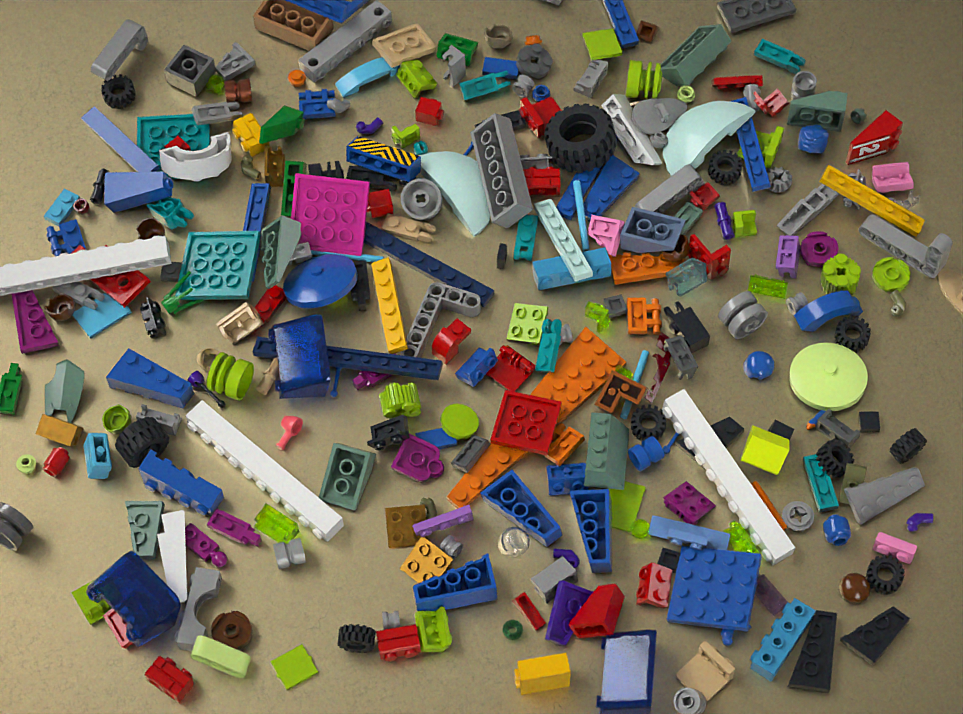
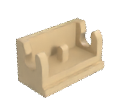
M245 302L216 324L224 338L234 345L264 323L256 308Z

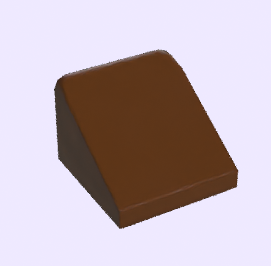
M641 20L636 34L639 39L652 43L659 27Z

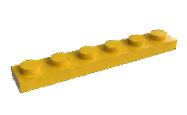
M830 165L825 168L819 181L915 237L920 233L925 219Z
M388 257L372 262L371 265L389 354H395L407 350L408 345L392 264Z

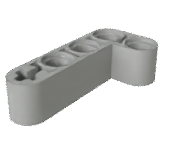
M130 19L125 20L93 62L91 73L106 81L110 80L134 48L142 51L146 47L148 36L145 27Z
M690 164L685 165L642 198L634 207L662 214L690 191L696 192L705 183Z

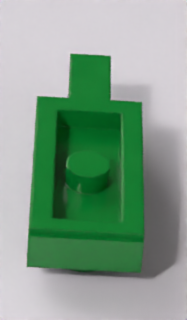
M11 363L9 372L2 375L0 413L15 414L22 384L21 368L18 363Z

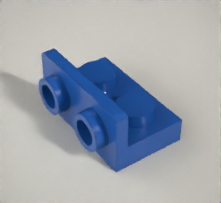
M479 347L455 373L456 377L474 387L498 361L494 349L489 348L486 351Z
M586 463L546 466L549 495L570 494L569 491L588 490V486H584Z

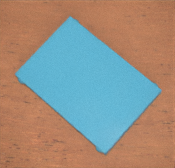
M104 293L105 298L103 301L93 300L98 305L95 310L83 306L73 313V317L89 338H92L132 313L129 307L123 308L109 295Z

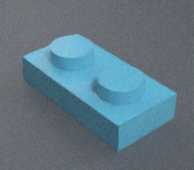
M64 189L45 213V220L57 226L64 223L74 209V202L80 199V196Z

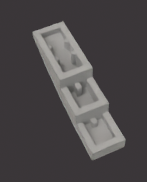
M821 184L817 189L814 188L804 200L801 199L777 224V227L786 235L794 236L820 214L840 193Z

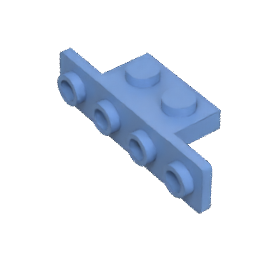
M655 515L652 516L648 531L649 535L671 540L670 543L682 545L684 543L690 545V548L702 550V548L727 550L730 539L729 533Z

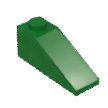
M284 105L261 126L259 143L264 144L296 134L304 126V112Z
M285 160L281 216H291L295 173L306 174L307 164L305 162Z

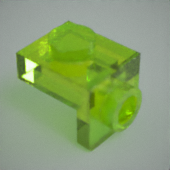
M588 301L585 306V317L598 322L597 332L601 333L603 328L606 329L610 323L609 310L603 308L598 303Z

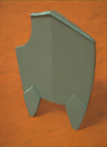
M68 359L56 364V372L53 379L45 384V415L52 416L55 409L65 410L67 420L71 423L81 398L85 373Z

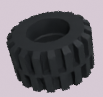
M145 417L126 427L117 438L115 447L130 467L137 468L140 467L150 449L157 453L156 457H159L167 448L170 438L154 417Z

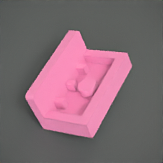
M908 162L875 165L872 167V183L877 193L914 189V182L909 174Z
M879 532L872 550L887 556L891 555L892 558H897L899 561L911 565L917 546Z

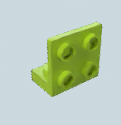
M777 126L775 132H771V134L755 130L765 167L770 169L783 137L784 128ZM740 146L737 153L738 158L740 157L741 160H744Z

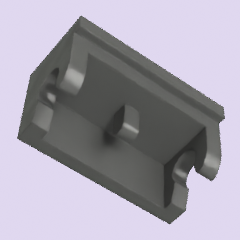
M683 336L665 339L663 348L665 352L669 350L680 371L678 374L679 380H682L684 375L688 379L693 378L698 365Z
M828 409L817 420L816 429L830 440H840L841 444L845 443V447L850 448L860 437V431L856 430L854 432L835 418L831 413L832 410Z

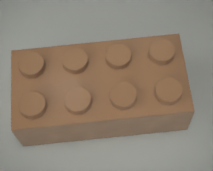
M264 0L253 15L255 29L307 51L312 50L324 41L334 29L332 19L286 0Z

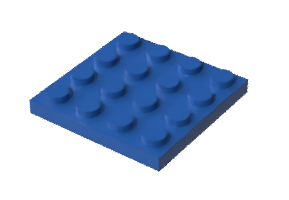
M682 546L667 621L669 623L748 631L762 559L761 554L709 548L698 550L689 546Z

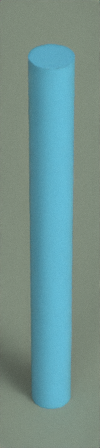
M579 180L573 181L582 251L584 252L590 251L581 183Z
M311 250V254L317 256L338 254ZM338 254L346 256L351 260H366V262L371 263L384 259L383 256L362 254L361 256Z
M643 350L632 379L637 383L641 380L649 356V352ZM625 399L620 417L623 419L628 418L633 403L628 399Z

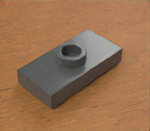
M473 435L451 462L452 466L468 473L489 447V441Z

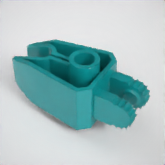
M168 197L154 201L155 205L147 204L153 217L171 230L178 226L185 228L187 222L184 218L191 220L194 217V214L183 206L180 199Z

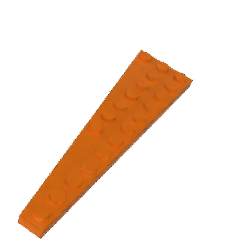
M585 327L556 362L555 371L548 372L530 395L562 402L557 427L605 385L612 370L619 373L626 367L627 362L591 330ZM490 443L489 447L470 471L465 473L447 495V500L456 509L470 505L481 495L483 490L496 482L522 459L528 451Z

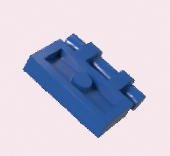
M322 89V91L311 92V90H306V92L299 93V111L304 112L303 119L336 117V112L327 107V101L334 99L330 97H335V91Z
M77 219L59 224L60 231L57 232L53 226L46 228V236L48 241L51 242V252L55 257L66 252L71 254L79 245L86 249ZM63 239L65 244L60 245L58 240Z

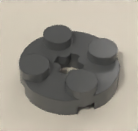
M535 43L527 45L519 51L516 66L523 75L528 77L530 75L534 76V79H539L548 74L553 60L540 44ZM532 59L536 60V61H537V64H536L535 62H534V63H531V60H532Z

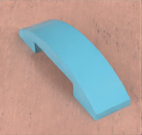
M383 57L377 58L353 69L339 79L335 86L342 97L345 98L358 92L360 86L388 73L390 76L396 75L400 65L391 68Z

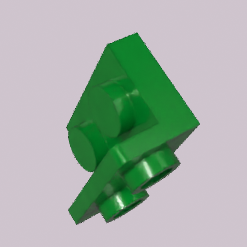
M445 33L438 42L436 57L443 59L444 53L452 45L465 54V66H470L472 55L478 48V42Z

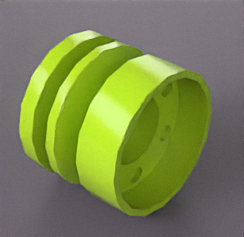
M630 60L626 97L638 99L640 91H644L645 99L648 100L649 92H653L652 99H657L662 83L661 63H656L655 71H652V62L648 63L647 70H643L642 61Z
M224 352L219 353L210 367L206 384L207 389L213 392L216 391L218 394L225 392V395L238 401L242 400L252 382L254 364L243 359L236 361V358L232 355L228 356Z

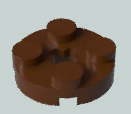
M231 611L225 614L224 612L214 619L211 625V636L217 642L240 650L249 643L252 637V627L248 617L243 613ZM233 627H235L236 633L234 635H228L227 629H232Z

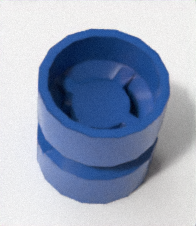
M653 436L642 441L641 445L637 444L628 449V456L638 471L649 467L651 462L656 463L665 457L660 443Z

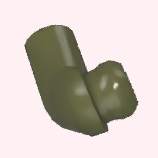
M244 156L241 161L242 172L258 180L261 172L253 169V159L251 156Z
M895 290L890 294L894 301L891 313L894 316H901L906 308V302L899 291Z
M422 498L420 505L425 504L427 509L426 520L436 517L437 510L434 501L431 498Z

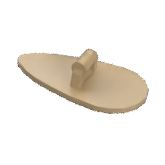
M941 270L937 275L940 287L951 303L963 314V275L949 270Z

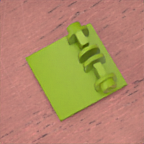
M515 303L506 339L530 342L532 345L539 346L543 333L541 328L543 321L548 316L549 307Z
M108 573L71 592L90 625L104 618L103 615L123 600Z

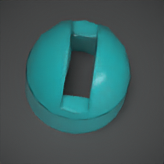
M424 141L416 142L413 147L414 154L420 156L428 153L427 144Z

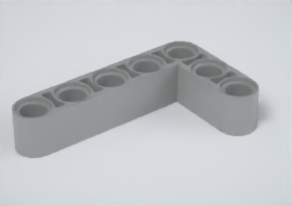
M873 214L869 215L858 229L864 238L930 278H935L946 265L953 244L949 236L940 233L930 246L927 247Z
M438 282L430 284L407 335L408 349L401 351V355L421 358L441 310L446 309L468 317H476L481 312L480 297L475 293Z

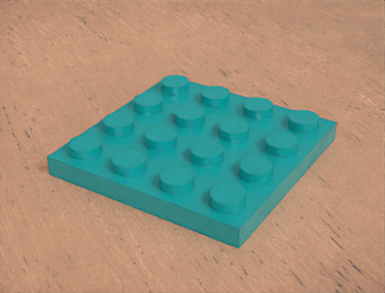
M193 114L137 117V146L159 166L160 169L156 172H164L161 169L159 150L165 149L164 146L177 136L190 146L191 151L202 150L210 145V124L197 125Z
M189 232L178 282L188 271H191V274L176 290L175 297L189 288H193L181 300L249 299L261 237L260 232Z

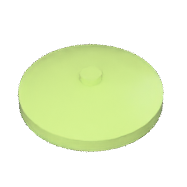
M817 343L804 348L795 356L791 364L789 380L792 390L805 404L819 410L827 411L830 409L838 411L846 409L860 400L867 386L868 374L862 359L851 349L835 343Z

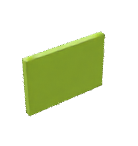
M613 28L582 33L591 60L622 56L623 52Z
M625 481L624 490L609 489L612 528L632 533L645 492V486Z

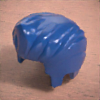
M818 124L802 127L798 137V148L810 154H823L829 139L828 131Z

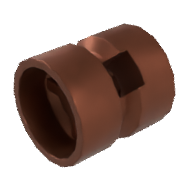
M249 78L240 79L238 83L235 80L224 81L227 103L238 102V100H241L242 103L252 102Z

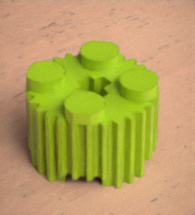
M837 254L833 258L830 257V260L824 263L820 283H822L821 286L823 287V292L826 291V295L837 291H849L850 295H853L861 274L860 266L857 265V262L854 263L855 260H851L845 254Z
M394 382L393 384L386 385L384 392L379 394L383 416L387 419L400 415L416 417L421 414L418 390L413 382L401 386L399 383Z

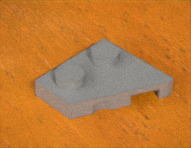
M237 42L232 45L233 49L231 52L226 53L223 60L215 67L216 72L224 81H229L256 65L255 60Z

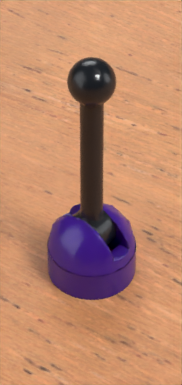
M198 370L189 376L187 381L193 387H202L218 403V407H225V402L216 397L203 384L204 377Z

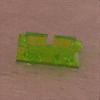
M757 274L750 275L748 291L785 299L788 282H785L784 279H767L768 277L758 276Z
M732 521L729 524L730 527L723 530V532L730 534L729 542L735 551L760 554L740 522Z

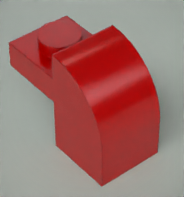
M456 318L447 328L443 327L436 335L432 343V354L447 365L459 353L458 345L471 333V328Z

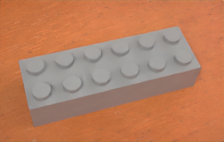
M494 113L470 133L491 221L494 224L509 228L532 211L533 207L511 119Z

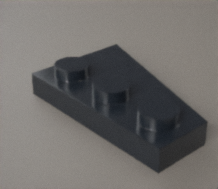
M731 417L710 425L725 448H728L744 432V428ZM684 438L676 441V446L698 464L692 449L689 450L686 447Z

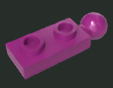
M192 523L185 528L186 547L205 562L211 558L212 564L215 567L226 565L227 556L224 552L218 551L220 547L216 542Z

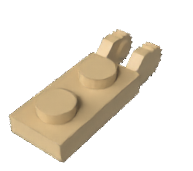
M387 214L382 230L394 236L429 243L433 237L424 232L435 233L436 227L429 223Z

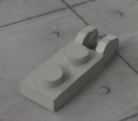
M238 102L198 105L191 109L197 125L234 121L243 117V113L240 111L231 112L240 108Z
M79 281L52 287L56 293L71 296L76 303L93 310L98 305L90 298L93 297L99 301H103L105 298L98 290Z

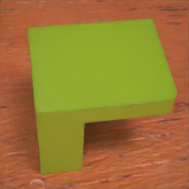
M755 210L733 212L732 225L735 237L754 236L757 234Z

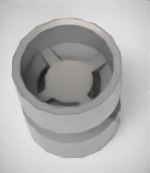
M801 71L795 74L791 89L792 100L815 94L817 79L813 73Z
M300 538L289 540L288 544L284 542L273 544L279 569L290 567L291 563L294 565L306 563Z
M683 688L675 694L674 706L681 714H701L706 708V699L702 692L698 690Z

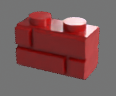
M529 167L523 169L530 196L560 195V168L547 167L545 169Z
M416 624L376 631L380 660L385 659V661L389 662L396 660L400 656L412 658L417 656V653H421Z
M158 656L153 665L145 672V678L179 703L194 686L193 679L191 678L193 675L185 668L182 670L177 668V664L171 658L167 657L164 659Z

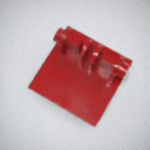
M502 345L499 349L501 353L497 356L498 361L486 374L507 390L515 392L535 371L536 365L510 346Z

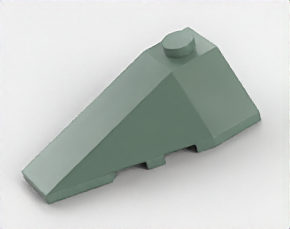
M283 215L264 227L261 232L260 248L264 251L262 262L266 264L264 278L266 288L268 289L280 282L301 237V223Z

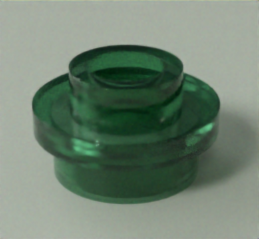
M509 620L503 625V634L507 639L516 640L521 637L523 626L519 621ZM511 628H514V629L517 630L515 633H510V632H509V630H510Z

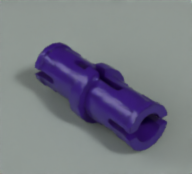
M716 203L714 208L718 218L717 224L721 228L723 239H732L735 235L726 203Z

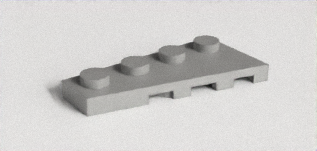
M913 467L894 473L886 478L881 477L873 482H865L853 488H845L844 491L857 523L862 525L925 486L919 469Z

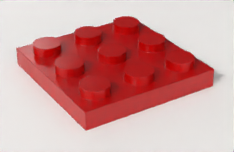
M505 390L490 443L548 456L562 402Z

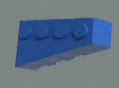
M129 348L106 376L109 388L115 390L118 388L126 393L139 394L147 399L153 398L161 403L182 409L194 395L190 382Z

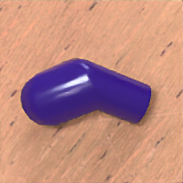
M378 117L371 124L367 125L360 121L356 124L357 132L360 134H373L383 124V121Z
M915 513L907 519V530L917 531L920 523H933V514Z
M554 548L553 558L559 559L563 556L574 568L579 566V558L572 550Z

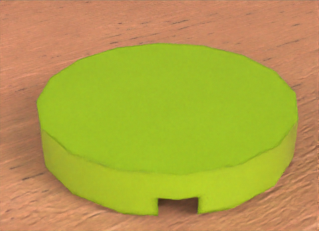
M887 257L875 264L872 278L874 284L885 292L901 291L908 285L911 272L904 261L894 259V257Z
M456 403L447 406L440 417L443 431L455 439L471 438L479 426L477 414L464 404Z

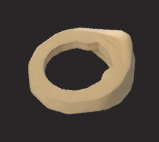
M213 348L202 349L198 353L196 361L203 370L209 372L210 367L203 363L204 357L209 355L217 356L221 352Z

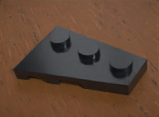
M893 606L874 617L873 620L865 625L859 626L850 634L841 637L840 642L871 665H874L906 626L910 618Z

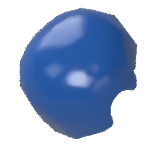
M763 351L751 353L743 363V371L749 378L755 377L759 380L769 377L775 369L772 356Z

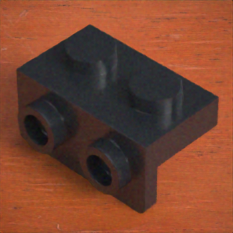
M400 415L370 426L372 440L367 441V446L380 451L386 449L387 446L392 444L398 445L404 440L409 439L407 416Z

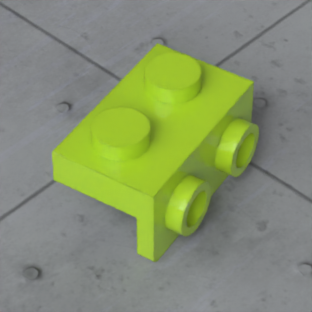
M419 60L403 61L396 73V76L414 98H418L423 90L435 89L438 84Z
M439 607L436 611H417L414 614L421 652H444L452 642L445 607Z

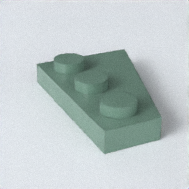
M125 501L134 556L136 559H156L158 547L157 534H160L161 515L164 512V502Z

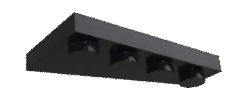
M816 610L788 687L830 692L837 613Z

